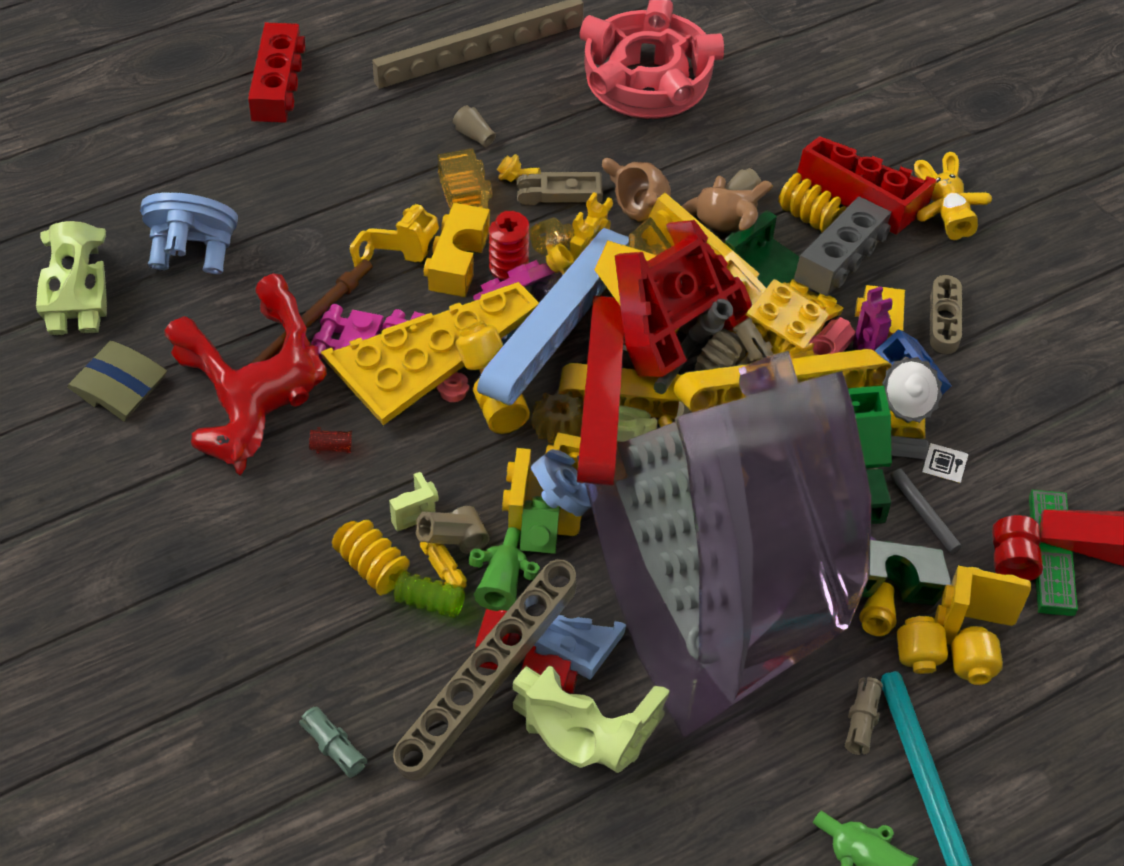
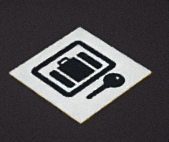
M930 443L922 472L961 483L968 454Z

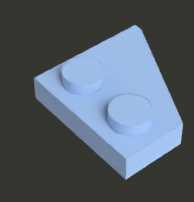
M558 615L534 646H536V652L541 655L552 654L561 657L563 660L571 661V670L578 671V674L591 680L624 635L626 624L614 621L613 627L592 625V619L577 617L570 619L563 615Z

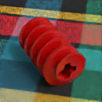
M515 211L500 213L496 221L492 222L489 227V271L494 277L506 280L510 278L507 273L508 271L529 263V221L524 215Z

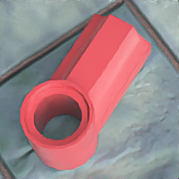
M841 317L837 320L832 319L818 335L812 337L809 343H814L813 352L815 355L844 352L854 340L856 331L851 327L849 321Z

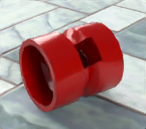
M1021 515L1007 516L999 519L992 528L993 544L995 547V572L1002 575H1014L1029 581L1036 579L1043 571L1038 523L1033 518Z

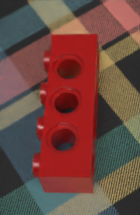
M269 22L264 24L248 97L251 121L287 123L289 111L294 110V93L292 92L298 89V74L296 72H301L302 57L300 53H305V36H300L299 24Z

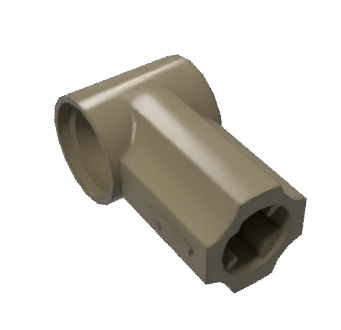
M472 506L457 508L452 513L422 511L416 519L417 529L415 533L419 542L457 544L462 553L469 554L473 549L481 550L490 540L479 514Z

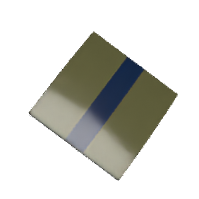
M110 340L68 384L67 388L93 407L101 404L122 421H125L165 378L167 370L139 352Z

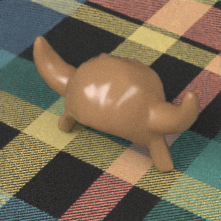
M604 158L602 160L603 170L610 175L611 181L616 185L615 193L618 205L630 219L646 222L657 198L664 193L671 197V188L667 178L652 163L632 162L626 166H620L613 159Z
M717 176L713 187L703 189L698 197L688 200L682 205L692 216L697 215L706 228L730 234L739 230H747L758 219L757 201L768 193L773 186L769 181H762L753 190H727L725 188V178Z

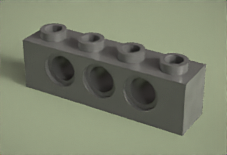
M858 197L800 255L794 280L825 296H828L836 287H842L848 274L851 271H857L862 259L865 256L870 257L879 241L884 242L891 230V225L888 224L891 211Z

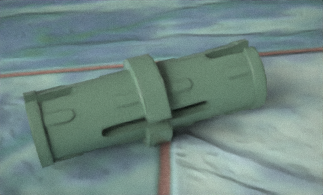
M312 707L302 715L303 719L299 721L300 725L316 740L321 753L325 756H330L348 777H354L364 769L367 759L347 739V733L341 727L337 728L333 725L319 707Z

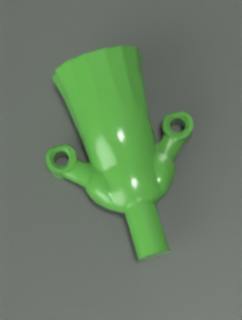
M515 527L507 529L503 545L492 546L487 551L473 549L470 552L469 565L473 567H482L483 562L489 561L483 578L474 592L475 601L480 606L489 610L508 611L517 600L520 569L524 571L523 576L528 580H534L539 574V565L535 562L527 561L526 555L517 549L521 532Z
M822 810L813 821L814 825L833 837L834 853L841 862V866H853V863L856 866H917L919 858L908 855L890 844L894 833L889 826L883 825L877 829L869 828L861 822L850 821L841 824Z

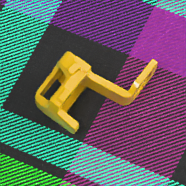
M415 204L403 211L402 220L396 224L397 231L374 228L361 231L350 245L354 267L363 259L369 261L374 253V249L402 251L405 260L422 262L428 254L429 242L439 229L437 217L428 213L422 205ZM363 241H367L368 244L365 246V252L360 258V245Z

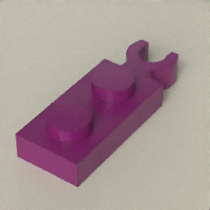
M881 286L869 290L867 301L862 303L853 342L855 350L872 349L875 351L887 340L892 321L887 311L892 309L893 302L891 298L883 300V288Z

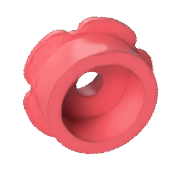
M455 372L436 386L444 400L458 402L464 399L469 390L468 378L462 373Z

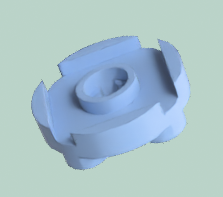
M551 449L531 466L532 472L544 490L541 493L542 498L550 507L557 508L560 506L565 511L580 517L597 500L595 485L577 483V470L571 466L576 461L564 452Z

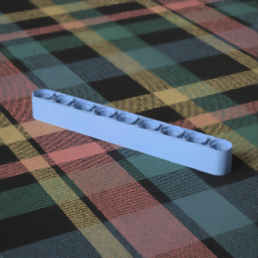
M603 228L488 363L480 376L477 386L478 393L507 405H512L593 305L594 295L600 296L606 289V285L594 269L607 240L633 248L634 239Z

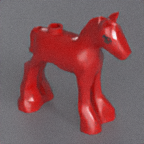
M273 273L262 278L255 288V292L261 300V313L267 319L282 324L286 331V338L280 353L269 360L250 363L239 370H233L223 360L213 343L198 328L194 320L183 316L171 321L165 329V337L174 345L171 351L173 357L181 366L198 368L207 374L214 384L220 405L229 415V423L227 425L198 428L194 431L191 438L192 447L209 456L225 461L227 464H233L236 473L240 476L246 468L247 458L253 457L258 448L261 447L266 422L265 415L289 403L292 406L303 404L309 397L308 393L317 384L322 382L327 374V368L319 358L318 346L310 345L305 335L307 328L299 314L296 299L289 291L288 284L281 274Z

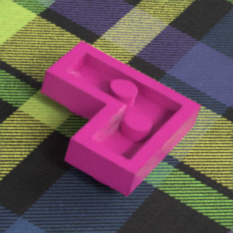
M535 260L508 271L507 273L510 278L502 282L497 277L482 284L483 291L474 295L473 298L475 301L479 300L481 295L517 282L523 287H527L555 272L550 269L547 263L539 265L538 261Z

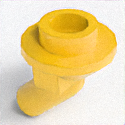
M516 154L511 158L507 155L497 168V171L500 172L498 179L510 182L514 179L517 180L522 174H541L540 168L520 169L521 163L519 162V156Z

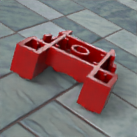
M695 220L669 222L666 224L674 245L646 261L643 252L619 253L614 256L625 344L638 377H664L685 363L687 360L675 330L709 309L718 299L727 300L733 307V313L725 320L722 329L733 330L736 325L749 318L746 313L752 307V302L744 283L739 277H734L727 269V261L721 254L717 255L707 243V235Z

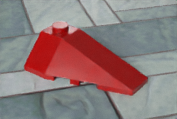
M1044 509L1041 513L1040 523L1041 542L1124 566V511Z

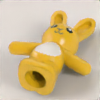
M948 152L944 155L942 159L943 173L937 175L927 161L917 160L914 164V172L918 178L925 180L929 176L937 179L931 200L934 202L919 210L916 214L919 221H926L940 212L949 239L958 240L975 234L978 227V218L975 212L971 210L970 205L990 204L992 196L989 193H964L963 181L958 177L959 159L953 152Z

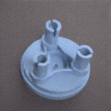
M156 193L142 200L140 208L143 216L142 220L145 225L151 228L150 239L152 240V246L148 262L149 267L157 270L169 269L170 255L176 256V251H178V256L186 255V243L189 240L204 242L207 245L202 269L204 272L216 275L223 273L225 251L230 246V239L238 222V215L233 209L218 201L185 193Z

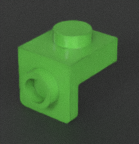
M542 496L532 497V501H525L522 514L521 551L556 553L560 506L557 508L550 507L543 500Z

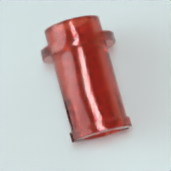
M317 427V430L310 429L309 450H316V454H320V451L351 453L352 431L321 430V427Z

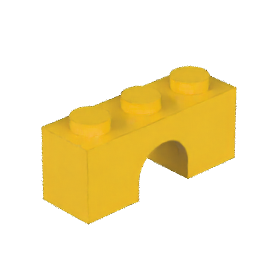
M453 203L449 215L445 214L443 216L441 224L442 233L440 236L435 237L432 250L433 256L432 258H427L424 265V276L428 277V290L466 297L474 276L473 253L466 251L483 252L489 235L490 209Z

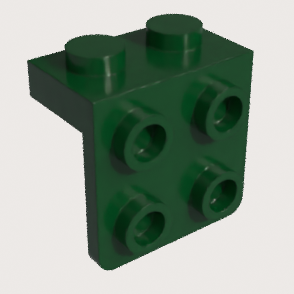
M769 210L758 216V219L750 228L731 233L724 242L760 273L758 280L766 288L774 279L780 283H791V280L795 277L800 258L773 239L777 216Z

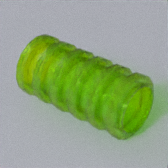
M403 571L396 581L394 598L397 603H402L404 600L408 606L416 604L418 609L427 607L429 612L438 610L439 615L448 613L449 617L454 619L460 614L463 607L465 591L462 586H457L455 589L451 583L443 585L441 580L432 582L430 577L421 579L419 574L411 576L409 571Z

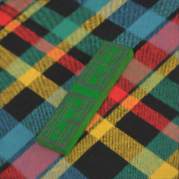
M1031 490L1029 495L1030 518H1033L1038 523L1039 528L1041 513L1044 509L1068 510L1067 493ZM1040 542L1039 547L1042 552L1043 571L1036 578L1038 613L1075 616L1078 605L1072 551Z

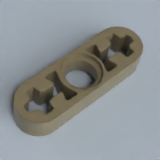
M942 275L934 280L930 294V345L938 353L952 354L959 348L962 338V284L953 276ZM944 290H948L949 298H944ZM946 310L951 312L954 317L944 318L938 312ZM943 330H948V340L944 339V335H942Z

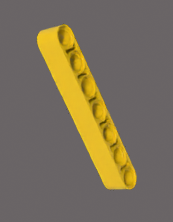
M862 349L688 372L680 376L675 383L674 393L694 414L725 404L727 411L731 412L813 400L815 391L883 386L882 382L886 377V370L890 369L892 364L874 350Z

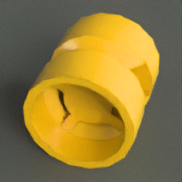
M478 378L474 384L473 392L490 430L494 433L504 434L515 431L523 426L530 415L523 395L521 394L512 405H507L478 393L477 386L480 379Z

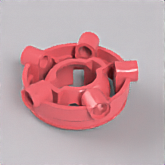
M649 0L647 10L624 12L606 20L588 15L580 29V39L586 42L584 64L588 85L593 94L604 105L618 113L642 119H659L678 115L693 107L705 95L712 77L714 60H722L724 57L722 34H706L695 23L672 14L673 3L671 0ZM642 43L655 45L654 64L659 65V67L638 66L633 70L627 68L630 65L640 64ZM687 56L691 59V64L695 76L694 80H691L689 78V62ZM646 87H652L655 89V91H647L643 89Z

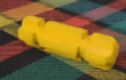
M420 542L421 549L425 555H429L428 560L439 577L445 580L444 584L449 592L455 594L460 590H464L467 586L466 577L460 569H457L458 565L445 545Z

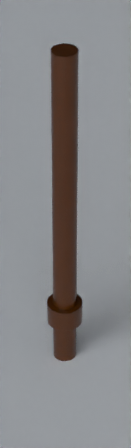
M363 259L350 272H344L336 280V285L301 316L306 328L311 326L344 294H350L359 286L358 281L373 268L370 261ZM286 331L251 363L269 360L279 354L286 338Z

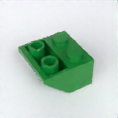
M885 386L815 391L810 415L821 471L891 467V413Z

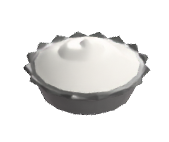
M905 356L901 361H894L892 367L886 370V377L882 385L885 386L889 409L896 418H902L907 423L911 421L920 423L924 418H931L932 412L939 408L938 401L943 395L940 391L942 382L938 379L937 370L931 368L929 361H921L918 356L914 358Z

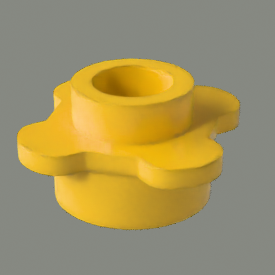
M560 243L555 247L548 244L546 246L548 251L546 256L547 265L555 273L561 272L564 275L575 261L573 255Z

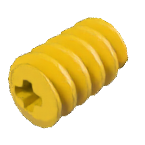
M795 173L783 186L778 202L783 210L790 211L791 215L800 217L801 221L810 223L811 227L815 229L820 228L821 233H823L847 207L839 208L841 198L837 196L829 202L831 192L826 190L820 195L821 186L817 184L810 189L811 180L809 179L803 180L800 184L801 174Z
M363 520L358 523L356 521L347 522L338 528L332 540V547L340 553L344 560L349 562V565L355 571H358V574L364 580H367V583L373 589H376L377 594L382 596L391 592L403 578L409 567L410 560L406 556H400L401 551L397 547H391L392 542L388 538H382L383 533L379 529H374V524L370 520Z

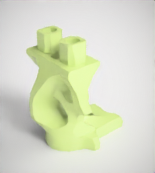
M67 221L55 223L50 226L49 230L41 232V240L45 246H51L52 254L49 267L41 269L36 308L39 315L45 320L46 328L50 335L67 334V319L78 318L79 331L81 333L99 332L100 317L107 316L105 269L103 261H97L96 264L89 265V254H98V246L104 243L106 237L105 228H97L83 222ZM67 256H71L74 258V264L72 269L67 270L63 267L62 260ZM89 274L95 276L96 283L92 289H87L85 286V280ZM55 278L61 284L59 290L53 292L50 290L49 282Z
M526 666L513 681V690L518 693L513 702V709L526 717V730L529 733L539 734L547 746L559 757L579 768L599 763L619 773L631 762H635L646 740L664 717L665 711L663 706L670 691L665 687L654 686L633 713L610 719L602 716L591 697L580 694H568L562 691L560 676L552 666H548L542 675Z

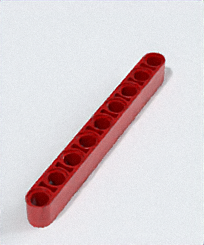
M594 295L577 483L610 486L614 484L624 341L621 306L614 297Z

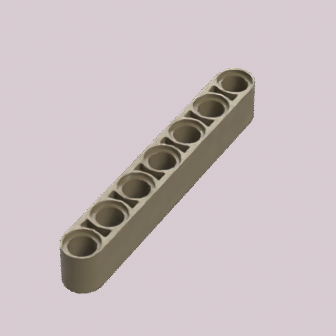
M556 559L545 565L394 748L393 758L404 778L417 781L430 773L572 600L576 593L577 581L575 569L570 562ZM556 576H564L569 580V583L564 587H554L550 584V581ZM534 604H540L546 608L545 612L540 616H531L526 613V610ZM509 633H517L522 637L521 641L513 646L504 644L502 639ZM485 662H493L498 666L497 670L488 676L482 675L477 671L479 666ZM468 691L473 695L471 702L463 706L453 702L457 693ZM436 721H444L448 724L446 732L440 736H433L428 733L430 725ZM418 751L423 754V759L417 766L407 767L403 765V759L409 752Z

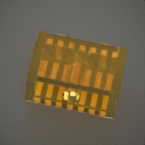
M473 148L437 154L438 178L449 209L451 210L453 203L488 209V199L493 197L490 181L484 179L483 161L481 159L477 160Z

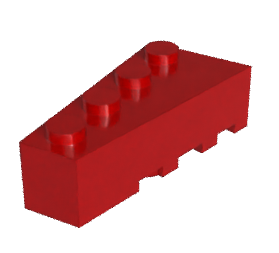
M821 136L803 148L797 173L801 174V181L805 179L811 180V188L816 184L821 186L822 193L826 190L831 192L830 198L833 199L836 196L841 198V204L849 207L858 197H861L891 211L888 224L891 225L890 232L895 235L917 218V212L930 203L937 179L927 176L925 180L911 176L913 170L901 166L898 171L882 165L883 159L875 156H857L856 149Z

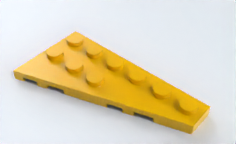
M517 282L481 295L479 300L461 305V303L451 305L449 310L436 315L429 313L383 329L381 334L365 340L358 338L349 341L350 345L333 351L332 348L321 351V355L325 362L384 426L465 366L456 347V340L461 336L460 330L474 323L484 321L486 325H493L502 339L521 325L537 307L539 302Z

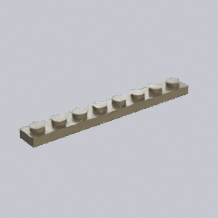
M565 0L373 59L374 83L380 89L582 26L584 3L582 0Z

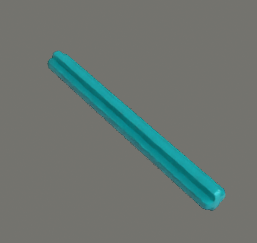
M897 671L885 673L881 679L882 689L946 865L972 866L903 678Z

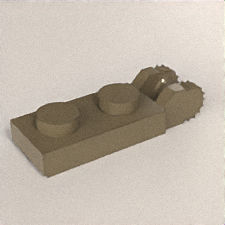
M541 172V174H522L516 180L517 188H519V191H517V201L522 203V205H536L540 201L587 202L593 192L597 193L598 202H602L603 199L602 173Z

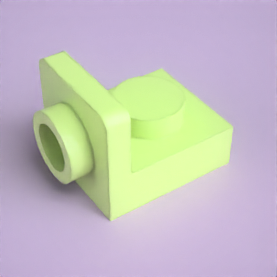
M421 472L414 474L415 491L403 493L389 500L391 522L397 532L416 525V519L422 511L435 512V502L439 500L437 490L431 481L426 482Z

